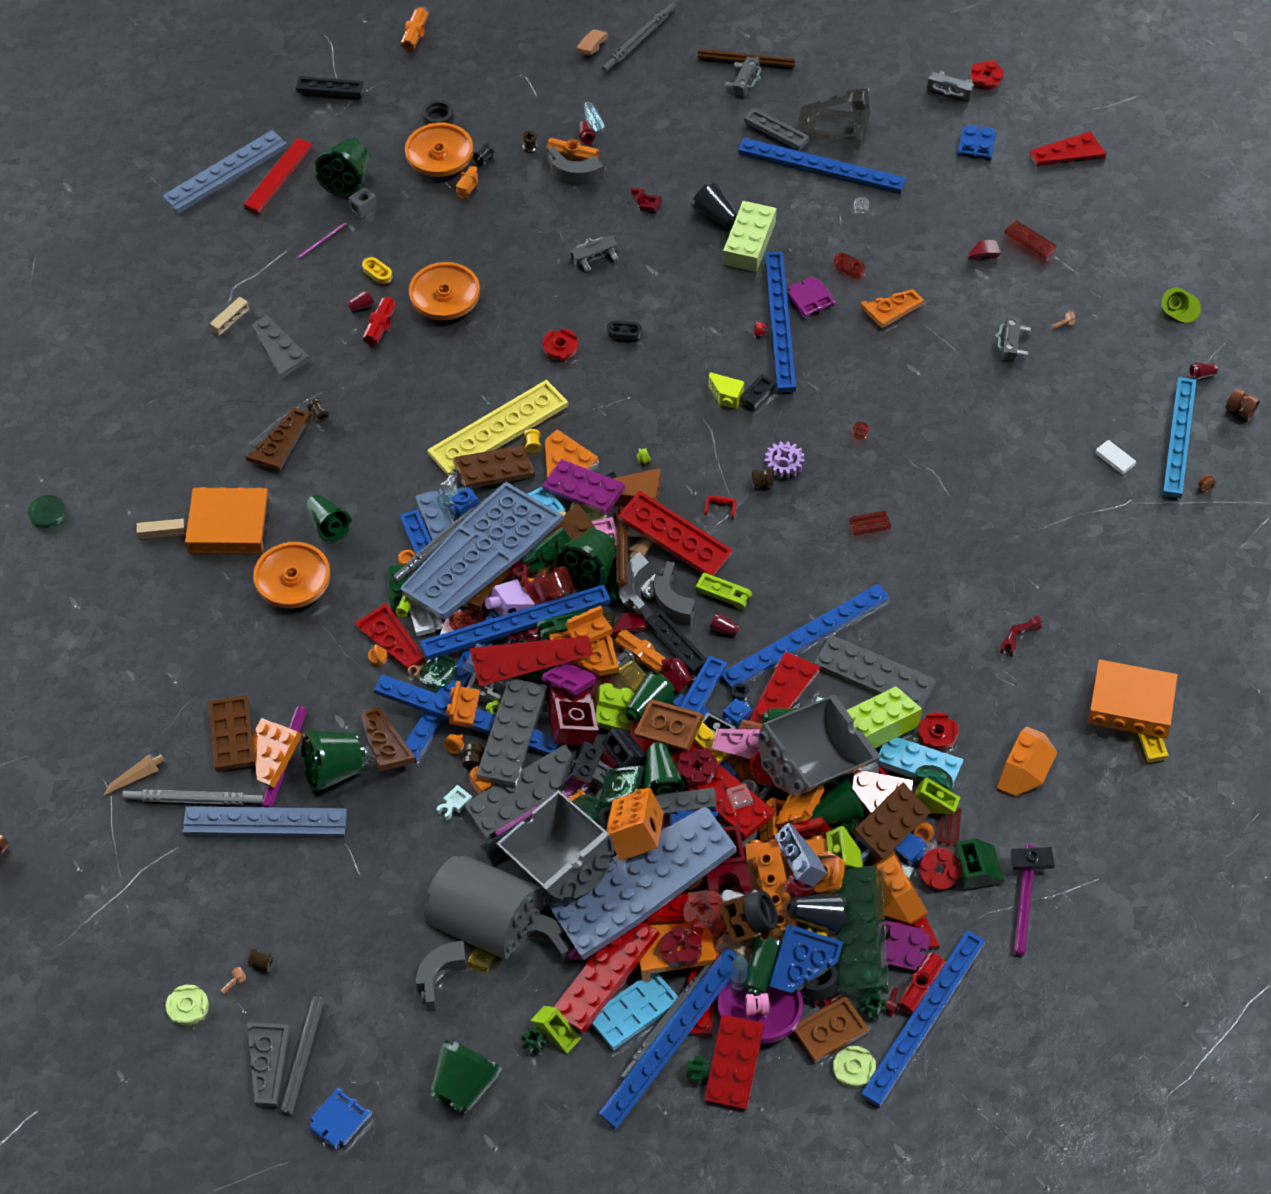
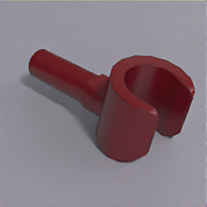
M538 628L527 630L526 635L529 642L539 640L537 636Z
M897 987L893 988L890 998L885 1003L886 1013L891 1016L896 1013L899 1006L894 1003L899 990Z
M838 993L827 1000H816L815 1006L818 1007L820 1004H824L823 1008L843 996L841 993Z

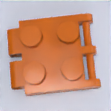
M819 786L800 795L790 794L776 818L777 825H781L779 828H783L787 823L796 824L809 820L813 815L812 812L816 805L820 802L824 786Z

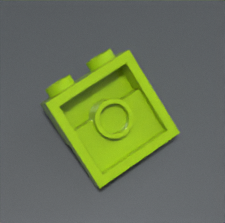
M610 683L600 684L594 696V709L598 727L609 730H627L630 734L633 722L626 718L625 708L634 693L630 688L617 689L613 688L614 686Z

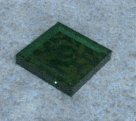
M641 766L609 769L598 804L601 807L612 806L614 799L629 795L638 790L644 769Z

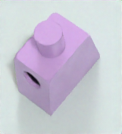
M518 580L496 585L490 597L485 599L486 608L495 609L499 616L535 605Z

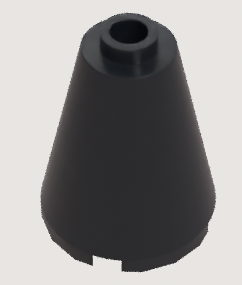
M710 181L711 185L705 184L694 196L693 200H695V203H691V207L725 227H733L738 213L715 181Z
M840 893L793 897L787 902L786 912L791 919L827 932V934L835 935V933L839 934L845 925L847 913H844V906L847 907V902Z

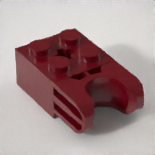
M549 684L546 698L554 744L582 745L586 741L593 745L599 730L589 688L575 696L568 695L562 689Z
M739 826L723 828L734 843L736 852L704 875L710 901L718 899V890L723 884H733L738 888L739 893L743 895L750 894V880Z

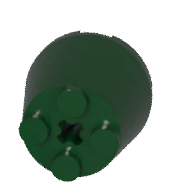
M355 137L345 139L321 153L316 159L315 177L327 192L350 197L358 192L363 185L371 153L359 139Z
M590 528L558 549L553 558L555 572H558L565 581L564 584L575 592L604 585L616 555L615 538L603 531Z
M311 730L302 734L301 756L304 757L307 769L305 770L306 779L313 791L324 790L351 776L364 772L362 757H365V748L359 744L357 733Z
M445 1039L440 1048L430 1096L444 1105L449 1102V1105L454 1107L453 1109L465 1114L499 1077L502 1067L495 1062L491 1064L483 1055L459 1043L454 1042L452 1045L449 1040Z

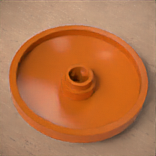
M449 123L428 124L417 129L409 136L405 145L406 159L409 165L421 174L433 177L452 175L465 168L471 161L473 142L470 135L459 126Z
M440 262L424 267L414 275L409 285V297L412 306L423 316L435 320H450L465 315L474 308L480 296V286L476 275L469 268L452 262Z
M287 542L270 548L259 558L253 573L254 584L258 594L269 604L280 608H299L314 602L325 592L331 577L326 556L318 548L303 542Z

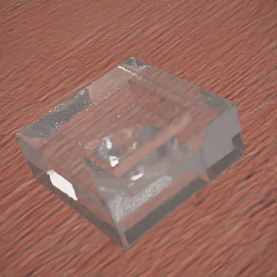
M746 783L726 789L727 796L734 810L753 804V799Z

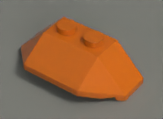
M1027 726L1020 732L1006 761L996 790L1017 797L1022 793L1043 785L1057 755L1056 749L1045 733Z
M894 850L881 862L875 858L863 883L880 914L908 924H913L928 915V911Z

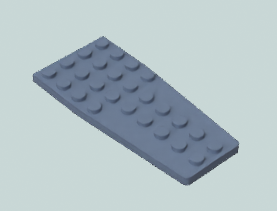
M505 482L471 512L401 586L402 594L439 618L445 619L532 550L563 521V515Z
M703 807L661 830L658 848L621 861L618 855L612 857L609 861L610 868L607 874L590 892L577 898L563 897V899L552 895L548 906L584 960L643 922L736 852V847L707 807Z

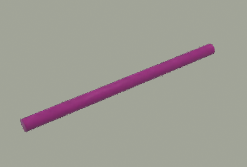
M341 224L332 232L323 237L321 240H319L314 245L305 250L303 253L298 255V259L302 258L315 247H317L322 242L331 237L333 234L338 232L340 229L346 226V224Z

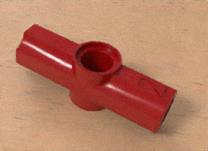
M390 297L382 299L376 312H372L369 317V326L363 335V341L369 346L377 345L383 332L388 331L390 327L391 316L397 306L396 302Z
M929 953L920 969L913 975L911 983L897 1003L901 1010L908 1014L914 1013L946 963L941 956L936 953ZM924 981L926 985L920 986L917 982Z

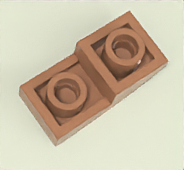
M595 29L592 30L579 43L577 51L583 52L584 55H592L599 50V44L608 39V33Z

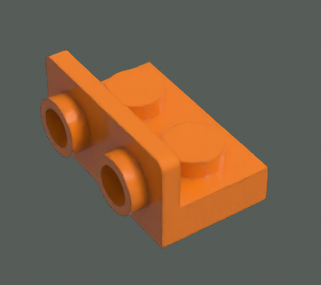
M601 606L567 620V633L571 638L589 636L590 643L613 634V628L603 616Z
M461 681L456 682V687H452L450 699H453L452 704L447 706L446 716H449V724L473 728L480 690L461 687Z

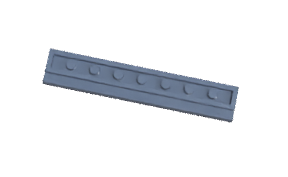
M271 130L162 195L163 200L179 214L288 148L287 143Z
M438 489L436 492L430 491L415 496L430 538L433 540L454 523L441 489ZM465 606L458 608L461 609V615L477 611Z
M186 807L182 833L183 836L345 838L347 808Z

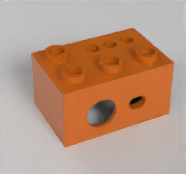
M650 787L638 789L634 793L614 799L612 802L607 832L612 838L614 850L620 861L658 848L664 812ZM650 820L652 821L655 827V832L651 827Z

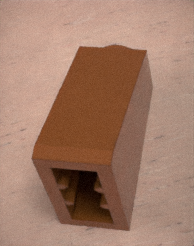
M653 469L614 478L625 483L626 487L614 505L627 506L639 490L657 501L661 483V469Z

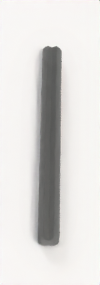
M314 996L312 998L281 1106L283 1114L291 1115L293 1113L323 1008L324 999L322 997Z

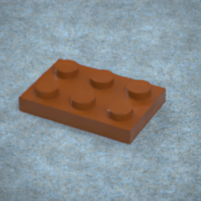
M650 699L634 734L642 739L660 742L666 746L689 752L703 722L704 715Z
M845 996L800 1021L793 1032L814 1063H817L868 1034L869 1028Z

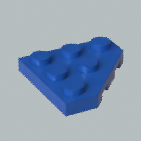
M787 924L770 987L792 993L798 989L799 985L805 981H810L826 967L836 964L843 942Z

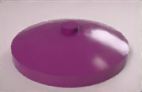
M748 969L734 974L718 996L720 1020L723 1014L765 1023L761 1044L782 1040L797 1028L803 1013V999L800 991L795 990L790 993L770 987L766 992L769 998V1015L756 1013L754 1016H747L746 994H748V990L745 988Z

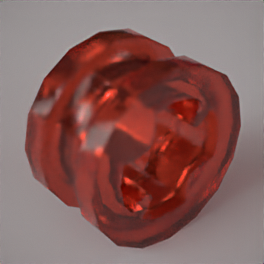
M864 422L855 423L852 431L854 438L859 440L867 438L869 426Z

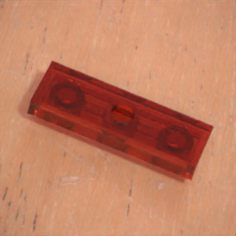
M1017 220L1005 229L1006 235L1044 259H1047L1057 250L1056 244Z

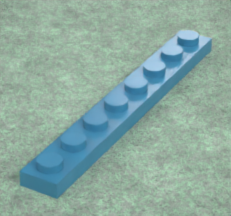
M1178 377L1163 488L1164 496L1182 498L1196 388L1195 379Z

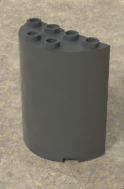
M835 694L763 723L758 734L759 752L763 769L767 771L776 787H780L785 792L793 795H800L868 766L878 761L881 757L861 730L857 731L854 728V720Z
M559 790L532 812V819L530 821L520 822L496 843L544 889L560 899H563V897L577 898L594 889L607 874L610 868V857L614 855V845L610 834Z
M462 854L460 857L453 856L446 861L433 878L427 892L430 894L429 902L424 905V918L427 925L506 960L515 951L516 945L521 938L527 934L528 923H533L538 919L539 913L550 902L552 895L540 886Z

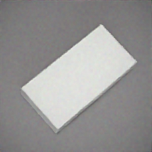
M1109 440L1096 449L1095 454L1122 475L1136 464L1132 457Z

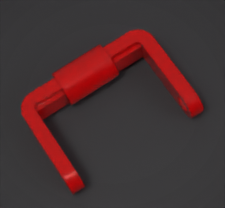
M722 496L707 497L704 515L708 514L709 503L715 502L733 505L731 518L734 519L736 511L735 499Z

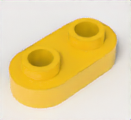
M369 257L362 262L364 273L376 282L386 284L392 280L391 269L377 258Z

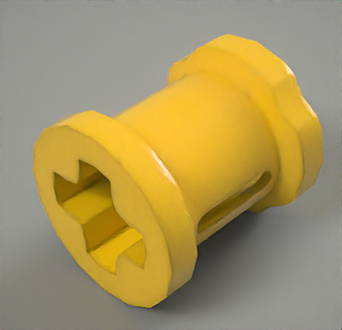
M526 430L524 432L526 452H539L541 450L539 430Z

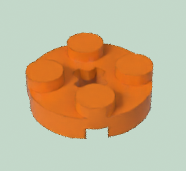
M831 852L819 853L817 856L821 860L827 875L814 886V891L820 894L838 891L842 887L845 861Z

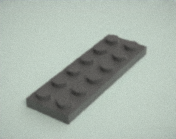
M831 634L814 661V664L820 666L821 671L877 695L897 687L921 708L925 705L937 679Z
M512 678L508 679L476 774L477 779L516 787L544 702L547 685Z
M563 745L522 769L516 787L498 783L464 803L463 807L484 839L495 834V830L546 801L557 790L561 792L569 787L564 782L574 757L566 745Z

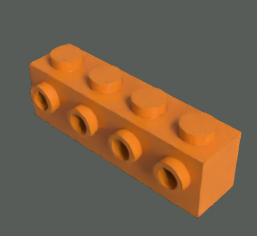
M777 846L756 851V858H753L755 871L759 870L760 878L757 879L759 890L766 891L770 895L777 909V926L774 929L768 930L772 931L775 936L784 934L787 924L798 927V922L791 919L786 912L787 902L791 900L792 896L785 891L784 882L788 877L782 850Z

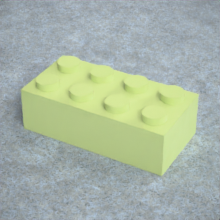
M746 201L742 202L723 250V265L757 272L776 223V208Z

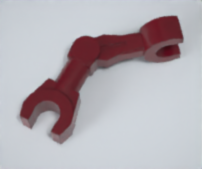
M525 564L522 565L524 569L522 572H517L516 568H514L513 572L516 579L523 580L526 592L534 604H541L532 583L527 578L529 575L527 566Z
M1040 615L1034 616L1027 623L1012 625L1008 638L1001 644V653H1004L1006 648H1010V656H1014L1018 634H1022L1030 629L1033 631L1042 629L1041 623L1043 621Z

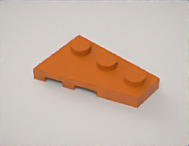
M913 289L895 293L892 297L885 299L879 297L869 303L867 301L860 302V307L882 329L924 305V299Z

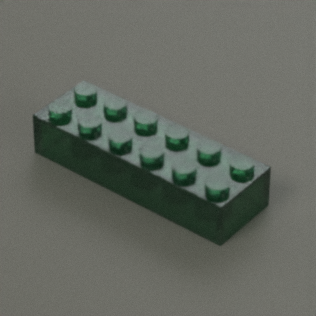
M876 865L844 869L842 887L836 891V893L842 894L847 902V907L844 906V913H847V919L842 931L838 934L839 941L843 942L839 955L841 992L847 998L867 996L868 993L870 995H876L877 993L879 995L888 994L882 872Z

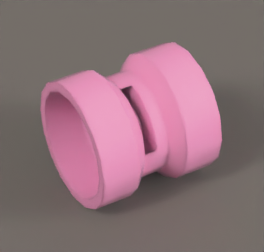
M763 993L759 996L746 994L747 1016H754L756 1013L769 1015L768 993Z

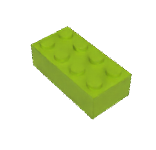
M894 687L846 711L854 720V728L857 731L861 730L872 746L876 748L919 727L922 708L899 688Z

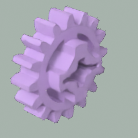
M781 441L779 446L773 444V449L768 447L767 453H765V466H767V469L771 468L773 476L779 474L780 478L783 475L789 478L790 474L796 476L797 471L801 472L802 467H804V454L801 448L796 449V444L790 446V442H787L786 445H783Z

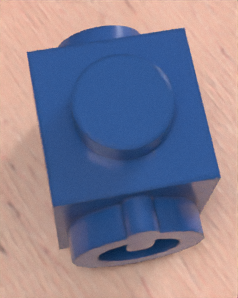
M469 487L459 490L456 495L450 498L452 505L450 510L454 516L458 515V517H461L471 507L474 508L478 505L479 499Z
M735 699L723 710V719L739 728L742 719L749 721L753 711L746 701Z
M909 833L893 850L900 862L913 868L917 862H921L927 844L919 836Z

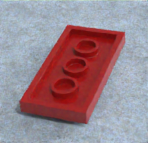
M722 1014L705 1095L706 1101L748 1109L765 1023Z

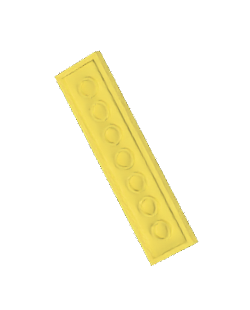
M545 380L428 449V455L448 477H451L457 473L453 463L454 457L496 450L523 434L526 430L535 427L568 407V401L548 380Z

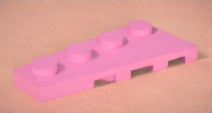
M716 729L711 748L751 759L759 748L758 734L760 729Z

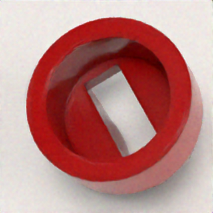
M755 322L753 335H765L766 331L763 329H767L766 325L761 322Z

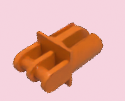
M471 166L466 173L461 172V179L456 184V194L461 200L466 199L473 189H478V174L475 166Z

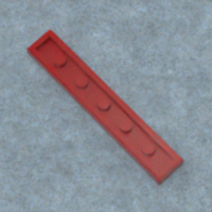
M297 138L244 203V208L259 214L312 149V143Z

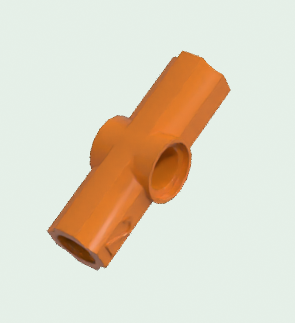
M418 7L414 11L411 20L406 22L405 34L401 41V47L406 51L415 49L419 38H422L424 35L425 23L428 18V12L424 8Z
M549 138L546 148L548 152V148L554 146L562 156L573 162L584 161L593 156H596L598 159L599 149L580 145V142L575 139L566 142Z
M622 630L618 634L615 644L623 650L627 648L633 654L636 664H644L657 674L665 673L662 660L666 658L656 652L649 641H641L627 630Z

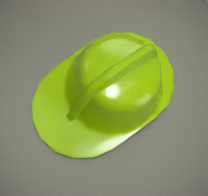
M1178 287L1171 288L1162 297L1161 306L1163 310L1178 321L1189 323L1199 317L1201 312L1199 300L1185 290Z

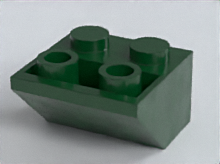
M979 839L956 842L954 854L959 860L960 877L964 889L1004 883L1005 880L994 845Z

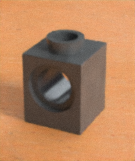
M365 187L349 197L350 210L360 218H363L377 208L375 194L372 191H368Z

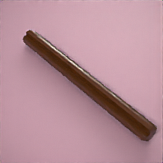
M699 49L697 54L698 58L745 62L747 57H758L759 63L764 65L795 66L794 58Z
M623 506L616 510L617 585L621 587L628 584V526L618 520V515L624 509Z

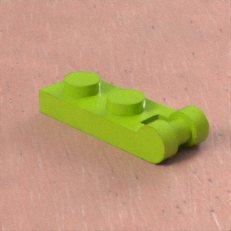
M704 572L696 585L697 592L732 604L739 610L745 609L746 601L752 596V592L749 589Z

